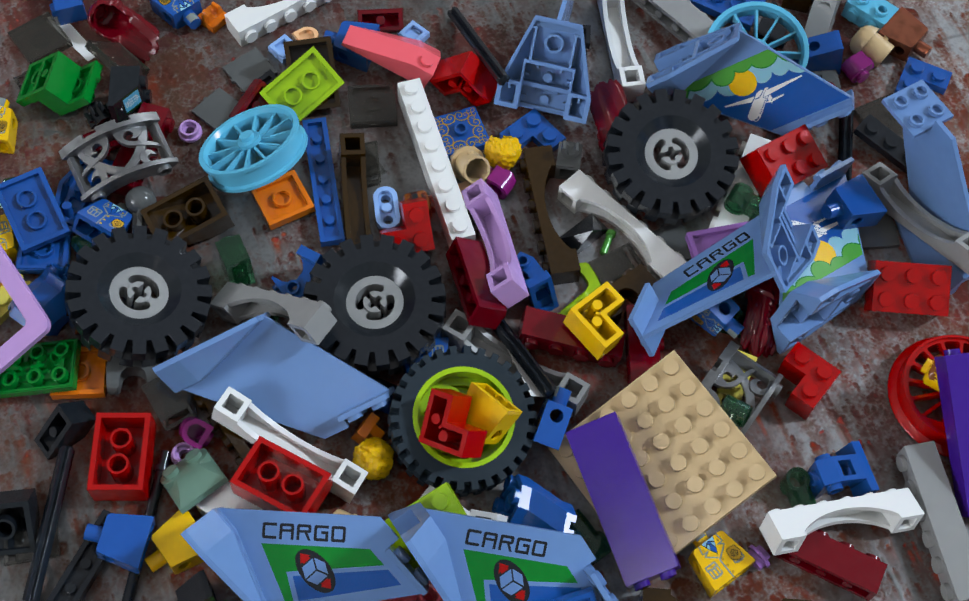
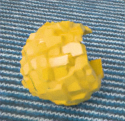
M491 135L489 140L485 142L483 153L491 167L495 168L498 165L503 169L510 170L519 160L522 149L517 137L503 135V138L500 139Z
M379 437L366 438L365 441L355 446L352 462L368 472L366 479L371 481L380 480L390 474L393 466L394 450L385 440Z

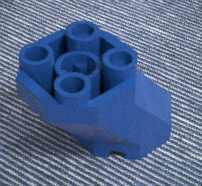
M55 263L48 264L44 272L28 285L51 321V329L45 336H58L61 328L69 322L70 317L66 316L65 281L67 280V271L70 264H65L64 267ZM11 300L8 306V310H10L9 316L24 327L26 320L14 301Z
M520 474L507 476L500 497H496L493 502V513L508 516L507 522L574 534V530L569 529L570 522L576 523L577 518L572 504L560 500L526 476Z

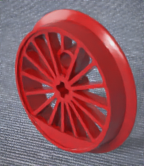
M943 335L915 342L897 357L888 377L890 406L901 427L917 443L935 441L939 454L949 457L944 419L942 417L941 421L927 418V416L941 407V401L924 413H920L915 405L917 402L940 398V392L911 396L909 386L929 390L934 389L925 385L923 380L910 378L909 373L910 369L924 376V373L920 372L922 365L915 361L920 357H923L925 360L927 358L933 360L932 352L939 351V354L943 356V350L960 348L961 353L969 352V337L961 335Z

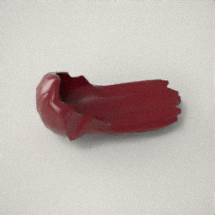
M97 0L91 5L87 13V21L96 34L109 40L134 59L144 64L150 60V55L158 53L159 45L156 41L159 40L160 35L158 29L135 11L123 5L121 0Z
M609 79L608 83L604 81L599 82V84L595 85L594 92L590 91V111L597 127L598 146L602 152L605 149L603 145L606 135L615 117H618L620 110L628 103L621 84L617 80L613 81L612 79Z
M773 277L745 292L748 305L740 344L742 349L748 348L750 355L755 357L763 354L767 358L769 355L773 356L776 351L770 318L779 307L780 290Z

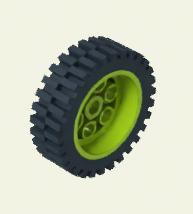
M450 346L447 352L443 353L441 348L435 350L431 357L428 354L423 356L419 364L415 362L410 367L408 373L403 375L395 390L389 408L387 424H389L388 438L392 439L391 447L398 454L397 461L399 465L404 464L407 468L406 473L410 477L412 475L416 476L418 484L423 486L426 483L437 488L448 482L453 492L459 493V497H466L469 493L478 495L486 489L489 491L499 483H503L507 476L511 475L528 455L526 454L533 444L531 437L536 433V426H533V422L537 419L536 411L531 410L535 402L533 396L527 397V392L530 390L528 384H520L519 380L522 375L518 370L514 374L509 371L512 364L507 360L502 365L497 362L500 357L499 355L493 353L491 357L485 356L486 349L478 348L477 352L474 353L471 352V346H463L461 351H457V346ZM471 382L487 383L522 411L519 418L497 444H484L481 458H460L418 442L431 388L452 389L467 394Z

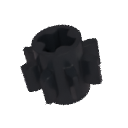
M94 101L88 105V113L84 114L91 129L112 120L108 109V102L104 105L101 101Z

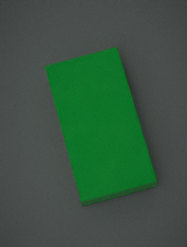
M77 338L36 343L0 374V398L77 390L81 341Z

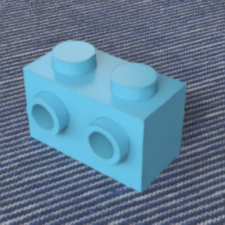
M847 0L841 16L860 28L865 25H871L880 30L899 8L886 0Z

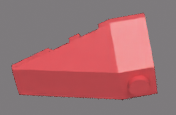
M350 25L341 44L347 49L407 80L420 78L423 88H425L434 75L441 58L439 50L420 40Z

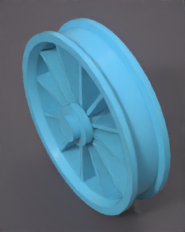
M750 1L732 6L716 18L708 33L714 32L730 21L736 24L740 22V17L754 15V38L772 49L794 39L798 52H777L789 59H799L798 64L804 68L807 66L809 43L802 25L790 12L775 4ZM758 16L775 20L763 40L758 38ZM777 23L783 25L790 32V34L769 44L766 43Z
M269 104L254 107L228 119L209 135L200 149L199 163L202 169L208 173L212 185L219 191L226 193L251 191L275 181L300 160L307 147V133L299 124L295 111L288 106Z

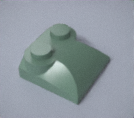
M195 448L189 451L180 462L168 466L163 471L160 479L161 484L165 487L182 514L229 481L204 448Z

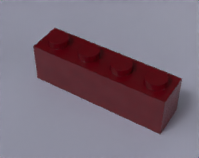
M142 102L138 113L157 112L160 118L158 124L166 139L168 134L172 133L175 125L170 109ZM148 131V141H153ZM133 135L126 136L125 140L132 141L131 137ZM122 145L112 166L125 167L136 148H128ZM147 148L154 151L158 157L159 152L157 148ZM151 156L149 160H157V157ZM148 179L137 180L119 188L113 193L126 196L133 187H147Z
M455 237L446 253V258L468 325L496 329L501 320L505 318L507 308L490 292L486 274L490 272V262L484 245L481 241Z
M626 305L623 316L624 330H626L625 351L628 385L661 360L660 353H663L664 339L662 337L655 355L649 357L628 320L634 305Z
M526 306L521 316L518 338L527 349H540L548 351V353L555 356L565 355L573 357L574 360L580 362L590 361L598 363L599 366L605 368L616 367L622 358L626 330L621 329L624 334L618 344L597 360L563 323L566 315Z
M819 529L806 536L797 552L775 556L867 601H870L877 594L888 565L881 562L879 557L869 553L864 554L856 550L850 543L836 541L830 538L826 532ZM768 547V554L773 555L770 548Z

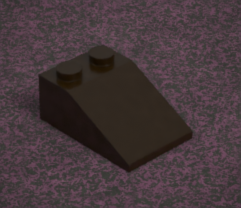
M331 36L283 42L287 68L314 46L336 72ZM339 90L333 93L315 110L341 107Z
M207 175L140 210L152 235L156 228L168 231L167 240L173 241L178 236L187 242V245L213 238L235 226Z

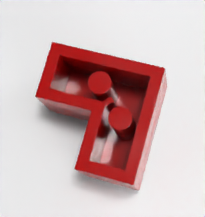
M472 51L440 60L434 75L429 80L444 96L460 92L475 107L490 103L498 84L483 62Z
M423 197L399 201L403 226L379 230L380 239L382 234L394 236L395 243L399 245L404 239L414 244L415 252L417 253L421 249L423 251L435 250L427 200Z
M797 342L784 358L777 371L796 385L785 406L804 420H807L842 371L800 342Z
M431 388L418 442L460 458H481L487 431L466 423L472 396L452 389Z

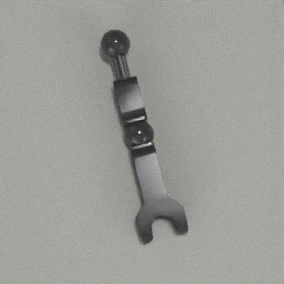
M133 187L126 195L125 206L133 215L132 233L133 225L148 227L140 210L157 202L154 192L148 187ZM143 286V292L141 295L142 297L144 295V290L146 289L145 286ZM123 297V303L126 305V298ZM135 298L133 300V305L131 306V309H134V302L136 300ZM114 356L110 362H107L106 387L108 395H119L123 381L131 376L142 377L147 382L150 395L160 394L161 379L152 369L160 364L158 359L155 366L142 367L141 361L134 360L133 367L119 365L120 358Z

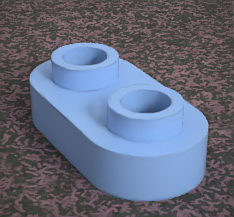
M388 186L378 188L373 194L377 228L382 230L399 227L401 221L397 192ZM384 200L389 201L388 203H382ZM386 221L392 222L391 224H385Z

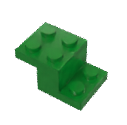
M57 51L29 65L16 102L25 107L39 101L59 116L74 112L93 102L96 86L101 80L100 74L103 65L95 60L80 67L63 53Z

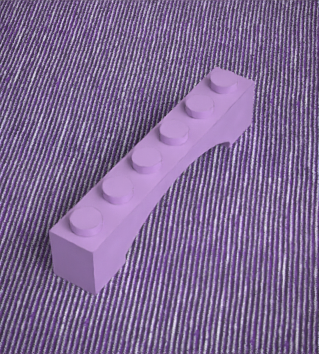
M480 178L461 192L465 206L470 211L487 250L490 272L486 274L490 292L503 305L510 308L528 297L529 293L498 195Z

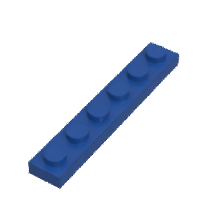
M326 117L302 120L303 128L308 137L306 150L321 247L339 245V243L345 241Z

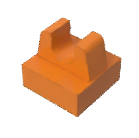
M214 1L198 15L202 21L201 25L213 34L226 24L224 15L226 12Z
M371 412L362 421L351 439L358 444L366 438L379 437L382 439L385 432L376 425L380 417Z

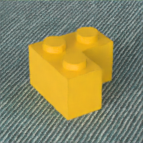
M608 281L573 306L563 321L567 328L597 360L612 350L624 334L612 321L611 317L618 312L625 299Z

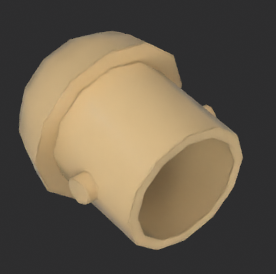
M865 25L852 37L849 45L850 50L853 54L862 50L867 57L872 59L874 67L877 68L895 46L888 41L887 36L884 35L882 37L877 33L879 28Z
M462 146L456 149L450 158L455 178L460 181H469L473 184L480 178L485 181L490 174L488 160L484 158L482 151L475 146Z

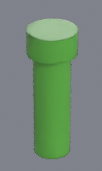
M607 229L606 237L600 250L601 255H607L611 242L616 236L615 230Z

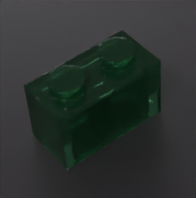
M240 235L226 236L220 241L215 242L220 263L228 282L243 283L246 286L255 283L251 260Z

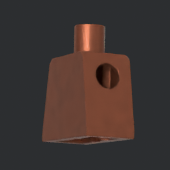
M901 7L878 31L882 37L884 35L887 36L888 41L895 46L889 55L902 61H906L913 53L925 59L933 48L924 42L928 28L904 7Z

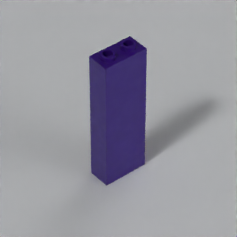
M960 348L943 350L944 356H936L934 359L955 499L961 516L969 518V352L961 353Z
M612 412L565 432L626 587L640 591L643 587L651 586L650 581L660 577L661 581L676 576V570L681 569V565L617 413Z

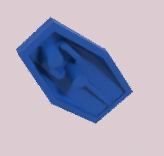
M107 159L102 161V163L112 165L114 162ZM80 160V163L84 170L87 167V165ZM71 170L59 181L55 198L68 226L73 227L77 212L93 204V202L81 201L80 197L82 194ZM95 170L87 176L91 187L101 182V179H96L93 184L92 174Z

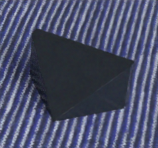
M591 213L560 238L570 249L576 248L578 255L603 236L608 228Z

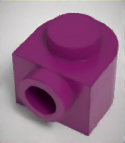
M862 50L849 57L841 65L842 72L852 83L865 81L870 75L869 71L874 68L872 59L867 57Z
M498 165L494 169L490 168V174L485 180L488 186L498 195V198L502 200L508 196L516 185L514 174L510 170L503 169Z
M187 417L180 423L179 435L187 444L201 449L202 446L206 447L210 443L214 435L211 432L214 427L198 417Z

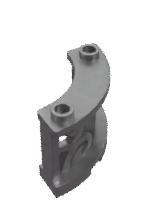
M157 112L128 115L129 120L116 123L115 119L94 127L96 132L85 138L83 135L77 136L58 151L61 159L66 160L82 194L80 197L82 202L95 203L100 199H106L108 195L127 184L150 176H165L172 172V168L179 161L177 157L173 156L158 124L160 118ZM148 131L153 141H148ZM133 135L131 137L132 141L125 140L124 137ZM116 140L125 147L136 148L125 167L102 163L109 152V142ZM101 146L102 151L98 155L94 150ZM147 148H157L162 159L149 160L151 156L157 157V154ZM79 160L87 165L84 170ZM95 170L92 174V182L94 184L96 179H101V182L91 187L87 176Z
M731 340L701 383L719 405V397L711 389L712 386L720 389H732L739 384L741 385L745 397V409L728 416L734 424L748 419L741 429V432L745 435L770 396L775 399L783 388L780 381L784 376L780 373L776 376L738 351L740 346ZM728 374L731 379L736 376L737 379L732 382H726L723 379V375ZM749 376H751V377L754 378V379L751 380L750 382H749V380H748V377H749ZM757 383H762L766 388L760 389L757 387ZM754 396L763 397L755 408Z

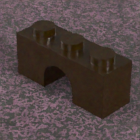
M642 263L635 268H628L618 280L609 281L611 286L625 300L632 302L634 305L644 284L650 283L653 286L657 282ZM620 308L618 312L611 317L612 321L616 325L620 323L622 311L620 310Z

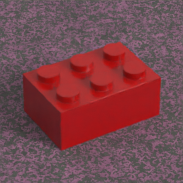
M805 124L740 158L760 198H762L766 187L780 165L786 164L794 185L821 169L828 167Z
M868 260L867 270L878 269L881 274L865 292L864 310L948 317L952 266Z
M96 413L87 491L94 501H148L157 427L151 413Z
M261 436L258 437L229 481L235 495L263 510L316 513L333 486L331 473Z

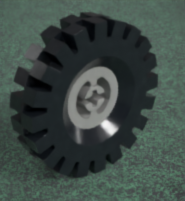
M666 89L654 90L650 97L646 92L637 96L633 104L628 102L620 110L618 117H615L603 145L605 149L602 153V166L607 168L604 172L607 184H613L615 187L612 193L619 202L623 199L628 202L626 206L628 210L635 215L640 210L645 213L643 219L656 222L658 218H663L664 224H676L679 219H683L685 223L695 220L699 214L705 215L713 209L716 203L718 204L732 185L736 176L734 172L738 168L739 156H735V153L739 147L737 138L730 137L729 135L733 130L728 119L723 121L718 119L721 111L714 104L707 109L703 106L705 98L694 94L692 99L686 98L687 91L674 89L672 95H668ZM659 147L661 151L655 161L653 150ZM680 152L683 154L685 160V165L683 168L677 167L678 163L682 159V155H679Z
M133 225V233L127 234L124 226L111 229V237L107 238L104 233H101L92 238L91 247L84 245L77 252L76 262L72 261L67 271L65 311L66 316L70 317L69 325L73 333L81 335V343L89 351L97 348L98 357L109 362L113 356L120 358L119 365L133 367L134 360L141 361L142 367L155 366L158 358H162L165 362L177 356L179 350L185 352L194 344L195 337L199 338L208 318L212 299V285H209L210 275L207 267L200 266L202 258L195 249L189 252L186 251L187 242L178 236L173 241L167 240L168 231L156 228L154 234L150 235L147 234V226ZM143 286H145L146 289L144 290V295L142 297L141 295L143 292ZM151 290L154 292L157 298L151 297ZM120 297L126 298V305L121 301ZM135 298L136 300L134 302V309H131V306L133 305V300Z
M373 234L361 235V243L354 244L350 238L339 243L340 251L335 252L331 248L322 256L323 264L316 263L309 273L311 281H306L303 294L309 300L317 302L321 300L327 303L332 309L331 313L337 319L335 325L321 343L316 346L358 371H366L368 377H380V371L388 370L390 376L402 372L401 366L405 364L411 367L415 362L419 363L421 354H429L435 347L436 337L440 338L444 326V318H446L445 286L442 284L441 274L437 266H431V258L422 249L418 253L415 252L413 243L403 239L399 245L395 243L394 236L384 234L381 235L380 241H373ZM363 299L364 307L363 309L358 310V304ZM394 304L392 312L387 316V305Z

